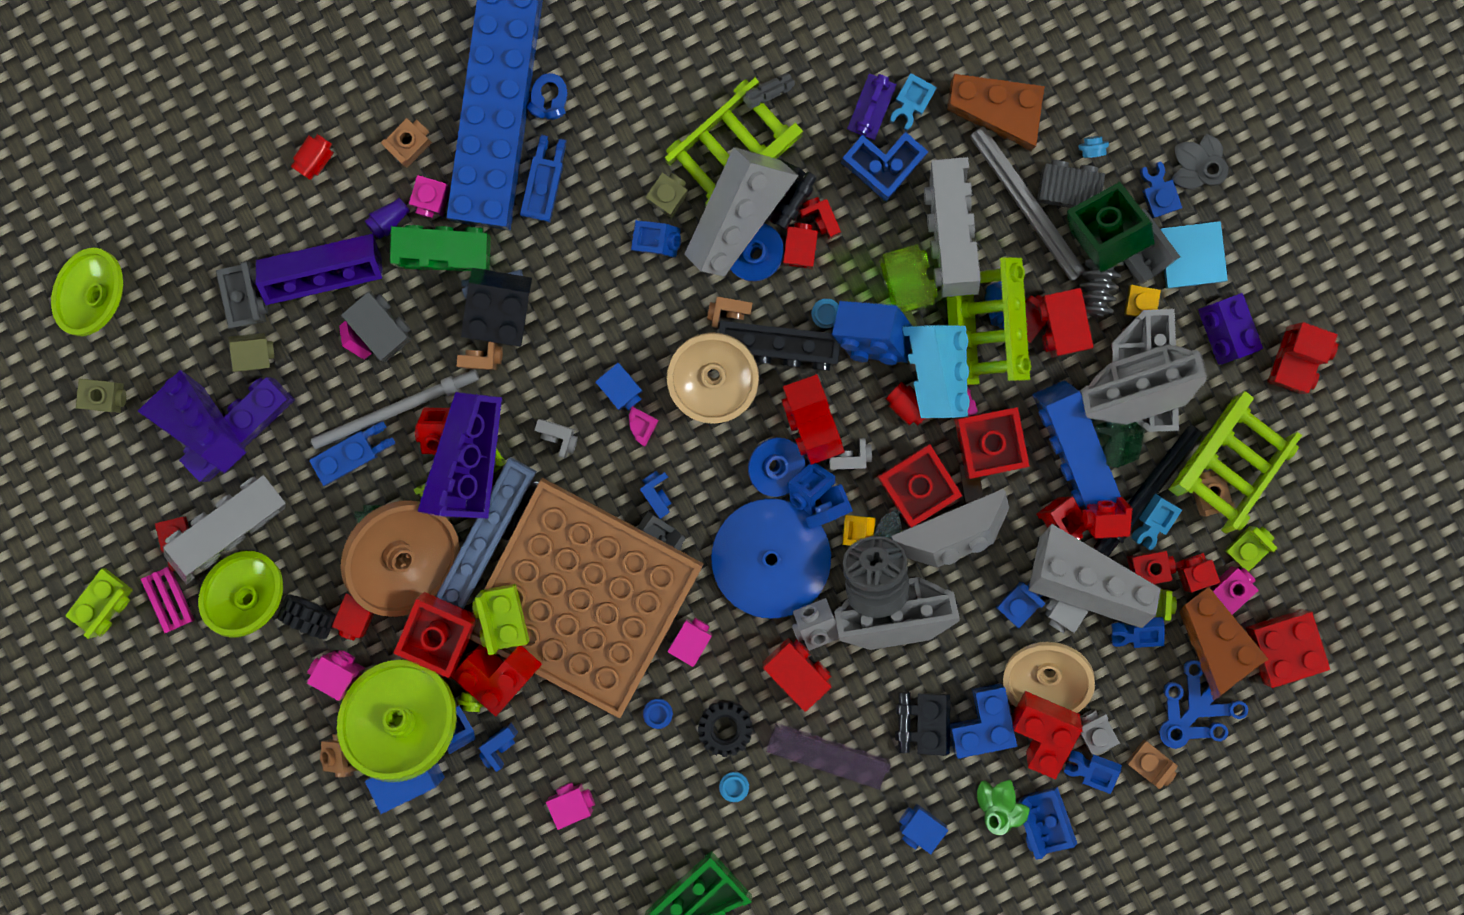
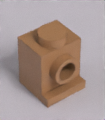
M406 118L381 144L401 164L408 168L432 142L426 137L429 131L417 119L411 123ZM407 134H410L412 141L409 144H403L402 139Z
M1213 470L1203 471L1199 476L1202 479L1201 483L1209 489L1212 486H1216L1218 496L1235 508L1227 481ZM1193 492L1200 516L1220 513Z

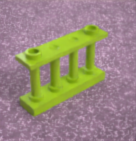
M753 78L750 82L747 79L742 81L733 90L735 95L683 142L678 139L666 150L668 153L665 157L667 164L671 166L678 160L707 192L706 197L708 200L705 202V206H707L716 185L687 151L700 140L725 167L730 155L709 133L721 120L726 123L750 152L775 159L803 136V130L796 123L790 127L787 124L783 125L764 103H760L759 106L752 109L775 133L773 137L776 140L768 147L764 144L760 145L735 117L732 111L743 102V95H745L746 91L753 88L757 89V86H759V81L756 78Z
M1002 257L1000 258L1001 269L980 271V283L1002 282L1003 299L974 302V295L947 297L948 326H966V334L968 336V346L966 348L967 365L969 367L967 385L980 384L979 375L1004 372L1008 373V381L1030 380L1031 361L1028 354L1024 294L1025 270L1022 258ZM1003 311L1005 330L976 333L975 314ZM1006 343L1007 360L978 363V344Z
M1246 391L1233 397L1168 489L1177 497L1187 492H1194L1227 517L1228 521L1221 529L1225 534L1234 530L1240 531L1250 520L1248 513L1284 461L1290 460L1298 451L1299 446L1297 442L1302 437V434L1296 432L1284 439L1251 414L1249 405L1254 400V397ZM1237 422L1239 424L1243 422L1277 448L1269 462L1234 436L1235 432L1232 429ZM1221 445L1223 447L1227 445L1261 472L1253 485L1249 484L1218 460L1219 456L1216 452ZM1204 469L1213 470L1245 495L1236 509L1201 483L1202 479L1199 476Z

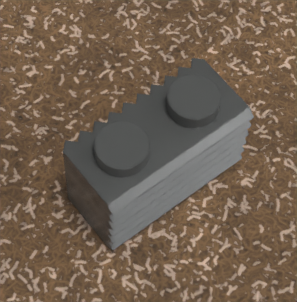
M1051 160L1050 164H1045L1042 167L1036 201L1043 204L1072 208L1103 191L1105 173H1099V168L1095 166L1081 165L1080 169L1069 168L1068 162Z

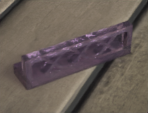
M775 722L766 749L768 753L879 790L885 773H889L891 766L889 759Z

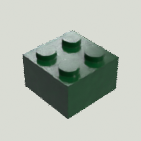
M1121 182L1067 210L1071 233L1101 273L1155 244L1151 220Z

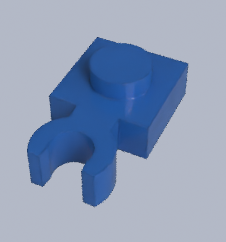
M1161 161L1155 164L1157 169L1156 176L1149 175L1147 167L1140 169L1141 178L1149 183L1150 188L1144 189L1142 192L1152 219L1183 208L1174 181L1164 182L1165 167Z
M1163 617L1153 618L1143 628L1124 623L1111 624L1113 646L1120 647L1133 642L1134 648L1164 646L1165 644Z
M1071 751L1069 761L1077 765L1066 763L1064 773L1073 777L1081 775L1084 777L1082 784L1111 794L1121 772L1122 765L1094 754L1090 761L1085 759L1084 755L1080 752Z

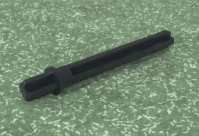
M1190 425L1186 428L1128 502L1132 507L1131 527L1142 515L1153 496L1160 492L1203 437V433L1197 427ZM1124 537L1100 538L1093 549L1109 557L1119 543H1124Z

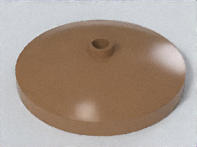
M404 500L381 506L364 517L349 535L341 558L343 582L355 601L364 609L374 614L398 617L410 614L415 600L423 592L436 597L460 551L457 533L445 516L417 512L420 504L419 501Z

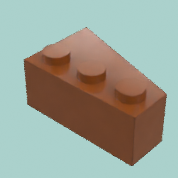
M954 74L950 83L947 110L980 127L983 126L997 133L998 136L1004 139L1007 138L1031 152L1037 144L1045 86Z
M1210 587L1190 600L1179 611L1191 644L1194 646L1200 660L1203 674L1205 673L1213 700L1217 699L1268 660Z

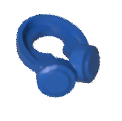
M553 73L540 76L532 87L531 102L527 105L528 111L541 119L554 120L562 117L566 113L564 107L568 95L564 80ZM546 83H554L558 87V95L552 99L551 108L546 110L544 108L545 98L541 94V89Z

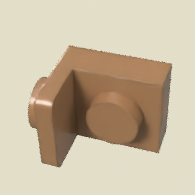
M717 297L716 303L710 302L707 320L712 321L713 328H718L721 311L727 312V318L744 320V315L751 316L753 303Z
M488 342L487 357H483L484 351L466 350L465 355H457V367L497 370V364L502 363L503 347L498 346V343Z
M1146 740L1142 741L1126 762V764L1158 789H1161L1163 785L1168 786L1177 774L1175 770L1178 765Z

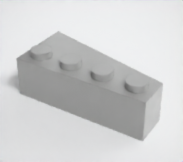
M733 147L684 255L700 271L725 277L797 179L798 175L779 159Z
M968 157L931 160L929 187H924L925 205H930L931 214H927L928 232H934L935 241L930 242L932 259H937L938 268H934L935 287H941L942 297L975 295L979 293L981 280L977 241H972V238H975L974 213L968 214V211H971L972 196L971 183H966L969 169Z
M264 475L259 479H256L255 476L248 479L240 486L241 492L234 497L230 494L226 495L215 504L216 510L209 515L205 512L201 513L190 522L192 527L183 533L178 530L165 540L167 545L163 547L164 557L186 585L195 578L191 574L198 568L201 570L209 568L221 556L220 552L222 550L226 552L232 550L246 538L244 534L248 531L251 534L285 509V501Z
M1053 524L1039 537L1028 591L1143 628L1156 616L1161 588Z

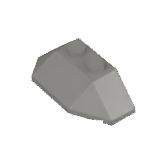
M1143 310L1111 343L1112 363L1167 344L1176 346L1175 310ZM1178 408L1136 421V423L1147 432L1179 431Z
M1167 344L1108 364L1092 380L1089 386L1086 385L1081 390L1085 414L1087 418L1126 425L1186 406L1205 383L1207 375L1200 351H1191Z
M1003 488L891 536L892 540L896 541L904 549L908 559L933 567L953 564L963 556L981 552L989 545L994 544L1009 510L1006 492Z
M920 577L909 578L910 590L905 605L893 615L881 618L867 617L856 612L847 599L841 607L839 606L834 611L839 641L869 650L929 641L960 621L954 592L948 589L945 590Z

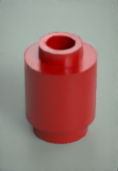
M319 134L315 138L308 135L293 157L295 161L291 167L312 180L315 175L318 176L334 154L330 150L332 144Z
M901 382L885 398L890 403L889 407L908 426L913 422L918 426L925 419L920 416L916 392L910 385L906 386Z

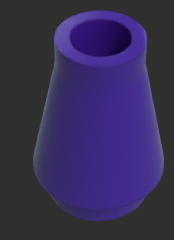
M398 198L369 213V217L364 222L374 236L380 240L384 236L387 238L391 234V226L396 227L410 210Z

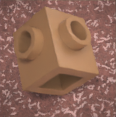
M337 733L332 734L333 739L321 741L320 760L323 771L335 772V777L354 775L353 771H358L343 754Z

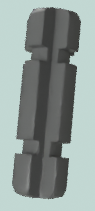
M784 73L778 76V79L774 78L757 86V89L753 88L746 91L745 95H743V101L748 108H755L760 103H765L781 95L780 93L790 91L795 85V81L789 73Z

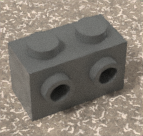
M368 291L341 316L380 361L387 362L412 340L408 334L411 329L400 316L396 319L388 311L391 305L380 293L375 296V294Z

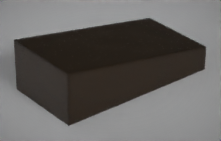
M960 465L964 502H973L984 497L981 478H966L964 465Z

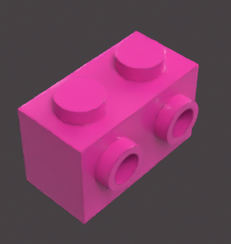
M343 650L333 651L322 655L320 659L317 657L314 659L307 672L311 675L307 684L340 701L356 679L362 675L365 667L354 662L355 657Z

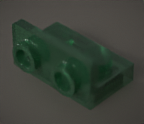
M1107 421L1096 425V432L1111 435L1105 447V455L1108 456L1106 465L1119 468L1139 460L1145 429L1138 423L1133 422L1126 425Z

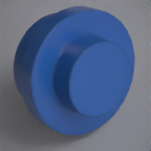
M663 699L649 701L643 710L644 721L654 729L666 727L673 717L671 705Z

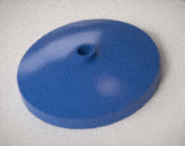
M761 499L741 506L721 525L712 548L713 574L723 595L738 609L756 617L782 618L793 615V611L810 605L823 590L831 568L830 544L821 525L812 529L809 528L805 518L811 515L804 509L799 510L790 501L782 499ZM768 554H775L777 556V562L774 565H769L765 559Z

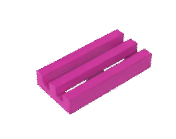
M169 567L141 578L164 633L195 621L177 579ZM164 575L184 617L182 620H180L161 577ZM153 580L156 583V586L160 592V595L164 601V604L168 610V613L172 619L173 624H171L168 619V616L152 583Z

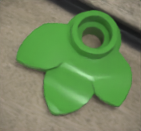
M985 780L980 783L977 790L978 804L985 813V824L991 833L1004 835L1010 831L1011 827H1020L1027 821L1030 808L1016 803L1015 791L1011 780L1003 781L994 788Z

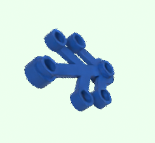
M1189 660L1184 664V673L1187 675L1188 710L1181 717L1179 699L1182 698L1184 693L1182 686L1176 682H1169L1163 689V693L1167 698L1168 720L1161 725L1159 735L1161 741L1173 749L1183 747L1189 739L1212 738L1215 741H1223L1227 738L1228 729L1220 722H1214L1210 726H1191L1198 717L1232 716L1236 719H1243L1248 714V706L1240 700H1234L1231 703L1211 704L1214 700L1210 693V686L1201 694L1200 677L1203 672L1200 667L1201 663L1196 660ZM1197 664L1198 672L1193 675L1190 674V665ZM1172 686L1178 688V694L1174 697H1171L1168 693ZM1241 704L1243 707L1242 713L1235 715L1234 707ZM1220 726L1223 730L1222 735L1215 737L1213 730ZM1176 728L1179 729L1180 736L1177 739H1172L1171 731Z

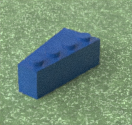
M1063 380L1032 394L1039 409L1038 413L1041 421L1050 434L1051 446L1056 455L1058 454L1061 459V471L1066 481L1070 480L1074 490L1071 491V496H1073L1078 506L1087 510V504H1097L1101 500H1109L1116 503L1117 497H1121L1092 421L1085 414L1080 391L1066 380Z

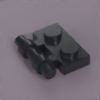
M779 159L793 170L798 177L766 221L774 225L777 224L786 230L792 220L795 221L798 217V209L804 199L810 197L813 192L812 186L817 177L808 171L805 173L799 167Z
M899 692V704L895 705V713L898 714V730L895 731V740L898 741V753H910V741L917 742V754L949 755L950 694L918 693V704H911V693ZM910 714L918 715L917 731H910Z

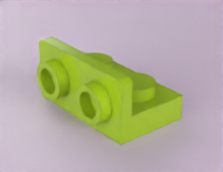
M102 568L65 616L85 631L84 636L87 639L97 636L102 637L111 627L112 622H110V619L116 612H122L129 604L130 599L128 596L133 589L106 568Z
M516 584L484 589L478 593L475 601H473V612L477 619L480 618L482 627L480 630V640L482 646L487 647L488 655L496 654L499 649L528 644L530 640Z

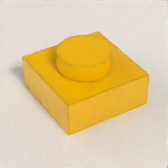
M1130 285L1124 315L1137 317L1143 310H1158L1161 290Z
M845 515L843 545L851 546L862 538L874 536L875 518Z

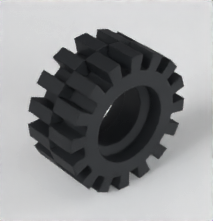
M287 594L276 618L282 621L283 624L289 625L301 633H307L309 636H315L319 639H326L331 631L336 614L315 602H310L308 599Z
M721 700L718 703H712L704 710L699 721L698 732L700 741L703 742L707 750L709 749L716 756L717 754L722 755V757H727V755L731 754L732 756L737 755L739 751H743L746 748V745L751 740L752 720L749 713L743 709L742 705L735 704L734 701L724 702V700ZM729 717L735 721L737 732L734 737L723 740L716 736L714 724L719 718Z

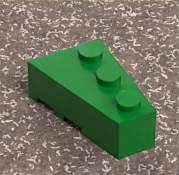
M419 225L391 226L390 264L400 269L472 271V268L490 270L491 236L483 233V228L466 227L465 232L453 231V227L435 226V230L423 229L424 226Z
M710 851L649 907L645 915H725L735 908L752 903V894L721 860Z

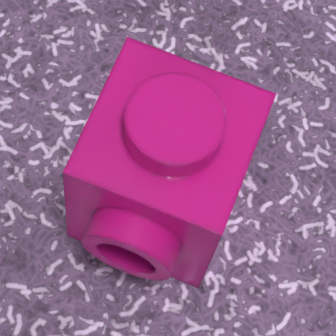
M417 175L409 204L416 208L415 213L432 219L434 214L443 217L451 187L446 183Z
M1230 567L1219 577L1220 583L1209 586L1232 615L1259 591L1253 585L1256 581L1255 578L1245 568L1240 570L1236 567Z
M694 618L693 621L686 619L668 649V653L694 667L712 637L713 633L708 631L710 626L698 618Z
M572 782L557 788V794L548 797L546 801L557 830L591 816L593 812L592 806H595L590 790H584L582 783L576 786Z

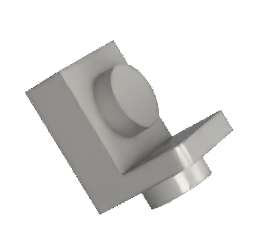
M543 419L537 420L534 431L541 433V439L558 443L559 438L563 439L558 457L567 458L568 453H574L578 437L574 436L575 429Z
M859 438V456L853 457V451H844L845 453L829 458V469L867 468L866 462H872L871 444H866V438Z
M1094 709L1080 716L1083 729L1080 735L1091 756L1093 754L1099 755L1120 744L1105 712L1102 710L1097 712Z

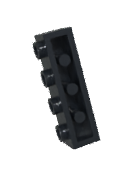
M720 321L719 333L729 335L742 342L752 353L756 363L770 364L771 359L783 360V366L800 367L801 362L813 363L812 369L830 371L831 366L838 365L840 344L832 336V333Z

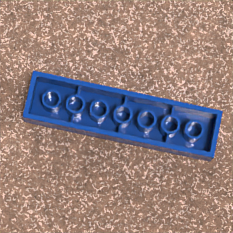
M477 0L446 217L453 223L511 231L543 0Z

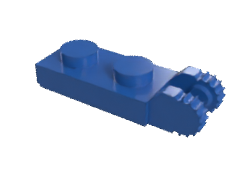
M540 136L536 156H533L520 216L551 222L563 169L562 161L566 149V140L559 139L555 149L554 161L544 159L549 144L548 136Z
M384 421L365 431L356 433L309 460L323 486L329 485L377 458L379 453L396 444L394 439L390 438L383 440L372 448L368 438L383 432L387 428Z

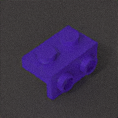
M1243 293L1199 308L1198 312L1219 365L1263 349Z

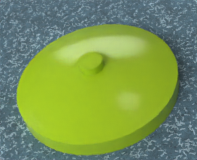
M391 660L378 664L358 677L342 700L337 718V736L341 750L354 768L373 779L384 782H401L415 778L433 767L450 745L456 726L455 700L447 683L434 671L409 660Z

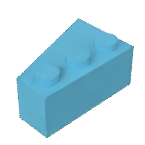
M966 326L902 327L904 336L910 337L913 353L908 354L910 364H915L918 380L914 381V387L921 418L968 417L970 399L967 394L969 367L967 365L966 348L968 346V336L966 334Z

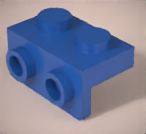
M1058 787L1026 794L1017 802L1030 808L1027 821L1023 825L1027 833V846L1034 853L1036 860L1042 859L1047 853L1073 848L1078 844Z

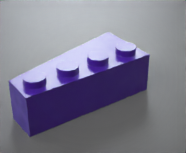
M179 370L173 377L169 378L164 386L138 410L140 414L223 473L227 472L246 453V450L206 389L182 370Z
M455 392L417 512L445 517H489L502 397Z

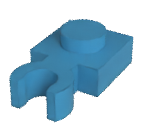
M910 73L896 98V102L903 106L892 113L890 123L893 124L898 116H904L907 119V124L903 130L908 131L913 124V112L922 116L937 87Z
M1155 494L1139 518L1144 522L1143 526L1133 532L1131 539L1140 544L1146 537L1142 545L1151 551L1157 544L1159 532L1166 535L1182 512V509Z

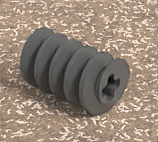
M1089 259L1084 264L1092 271L1082 273V277L1089 282L1080 284L1079 288L1087 293L1083 295L1087 316L1104 318V314L1114 312L1112 308L1106 305L1107 302H1113L1117 299L1110 295L1109 291L1119 289V286L1111 282V280L1121 278L1122 275L1115 271L1114 267L1124 266V262H1120L1101 273L1093 261Z

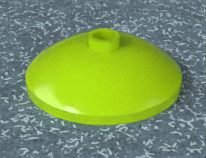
M87 248L73 255L64 264L57 275L51 296L53 317L63 331L75 336H88L99 331L111 320L119 307L123 294V275L117 259L105 250Z
M241 551L225 557L210 570L202 583L198 598V607L202 620L215 633L225 637H242L257 631L271 619L280 604L283 594L281 572L269 557L259 552Z

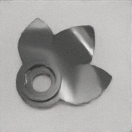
M1206 134L1201 140L1200 145L1194 142H1183L1175 146L1176 157L1182 166L1171 178L1176 185L1194 190L1204 184L1209 186L1220 185L1228 177V164L1222 158L1223 146L1214 136ZM1210 166H1217L1219 168L1218 173L1213 175L1209 174L1207 170Z

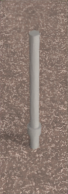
M476 369L457 377L451 375L442 379L441 383L313 437L311 438V443L314 449H318L445 394L447 396L453 395L455 392H459V388L480 380Z

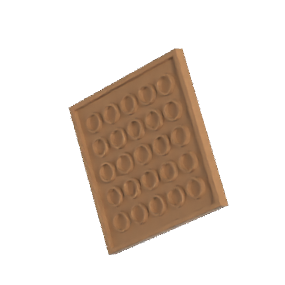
M542 478L485 589L516 584L530 640L528 644L522 646L542 663V666L535 674L621 718L704 563ZM478 618L470 639L482 645L480 640V630L482 627L480 618ZM518 646L499 649L496 653L507 659Z

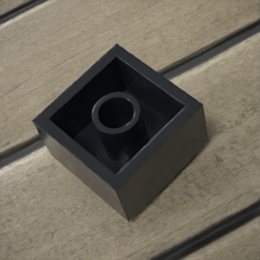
M472 268L468 282L461 337L521 347L532 278Z

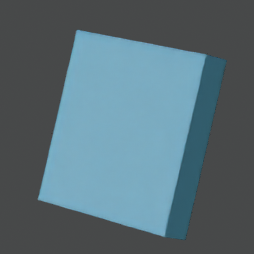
M1221 221L1160 229L1180 255L1179 259L1164 269L1166 289L1228 281Z

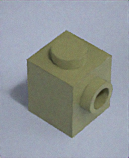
M662 172L645 198L649 204L672 219L688 196V190L684 188L686 182L673 173L668 177Z
M265 333L228 337L233 372L270 368L269 359H274L273 342L267 341Z
M79 379L76 409L121 413V407L125 406L127 397L126 390L123 389L124 383Z

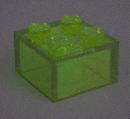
M916 244L882 254L879 262L891 304L897 305L904 315L930 308L935 303L934 299L938 297L934 280H928L926 270L930 265L926 251H920L919 245Z

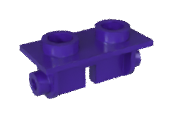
M869 73L847 130L875 140L897 84L890 82L887 76L881 74L875 76Z

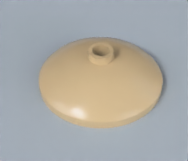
M704 333L685 341L671 358L667 372L668 390L676 406L690 418L711 424L727 422L741 415L753 402L759 383L758 367L752 353L742 342L722 333ZM716 369L719 372V376L711 378L708 375L709 370Z
M1040 642L1025 646L1009 659L1004 669L1003 686L1006 689L1009 701L1015 707H1017L1024 692L1027 691L1078 713L1086 707L1093 696L1095 676L1088 660L1077 650L1061 643Z

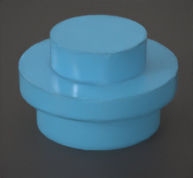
M1092 136L1084 138V143L1078 146L1084 158L1107 155L1106 148L1109 147V141H1102V136Z
M821 299L816 302L811 312L814 323L824 329L834 327L838 303L832 299Z
M729 772L722 777L719 790L722 797L727 801L739 802L747 796L749 782L743 774Z

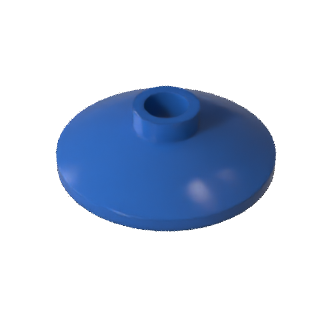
M764 223L730 270L737 277L754 282L764 280L773 275L780 267L784 257V244L779 233L773 227ZM761 250V257L754 259V251Z
M775 437L765 440L756 447L750 457L748 464L750 481L764 495L771 497L784 496L789 493V481L805 468L804 455H800L797 444L789 439ZM776 460V467L770 470V463Z

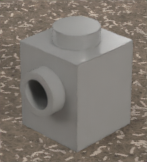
M1049 598L1045 604V608L1048 609L1045 615L1051 618L1049 625L1063 634L1067 629L1075 633L1088 613V610Z

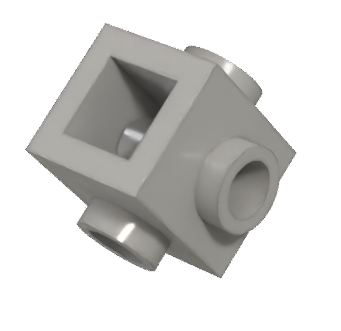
M826 598L793 611L797 622L792 625L798 642L804 640L808 651L839 639L837 624Z

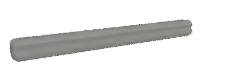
M981 127L971 134V140L1068 278L1074 280L1082 275L1085 269L986 128Z

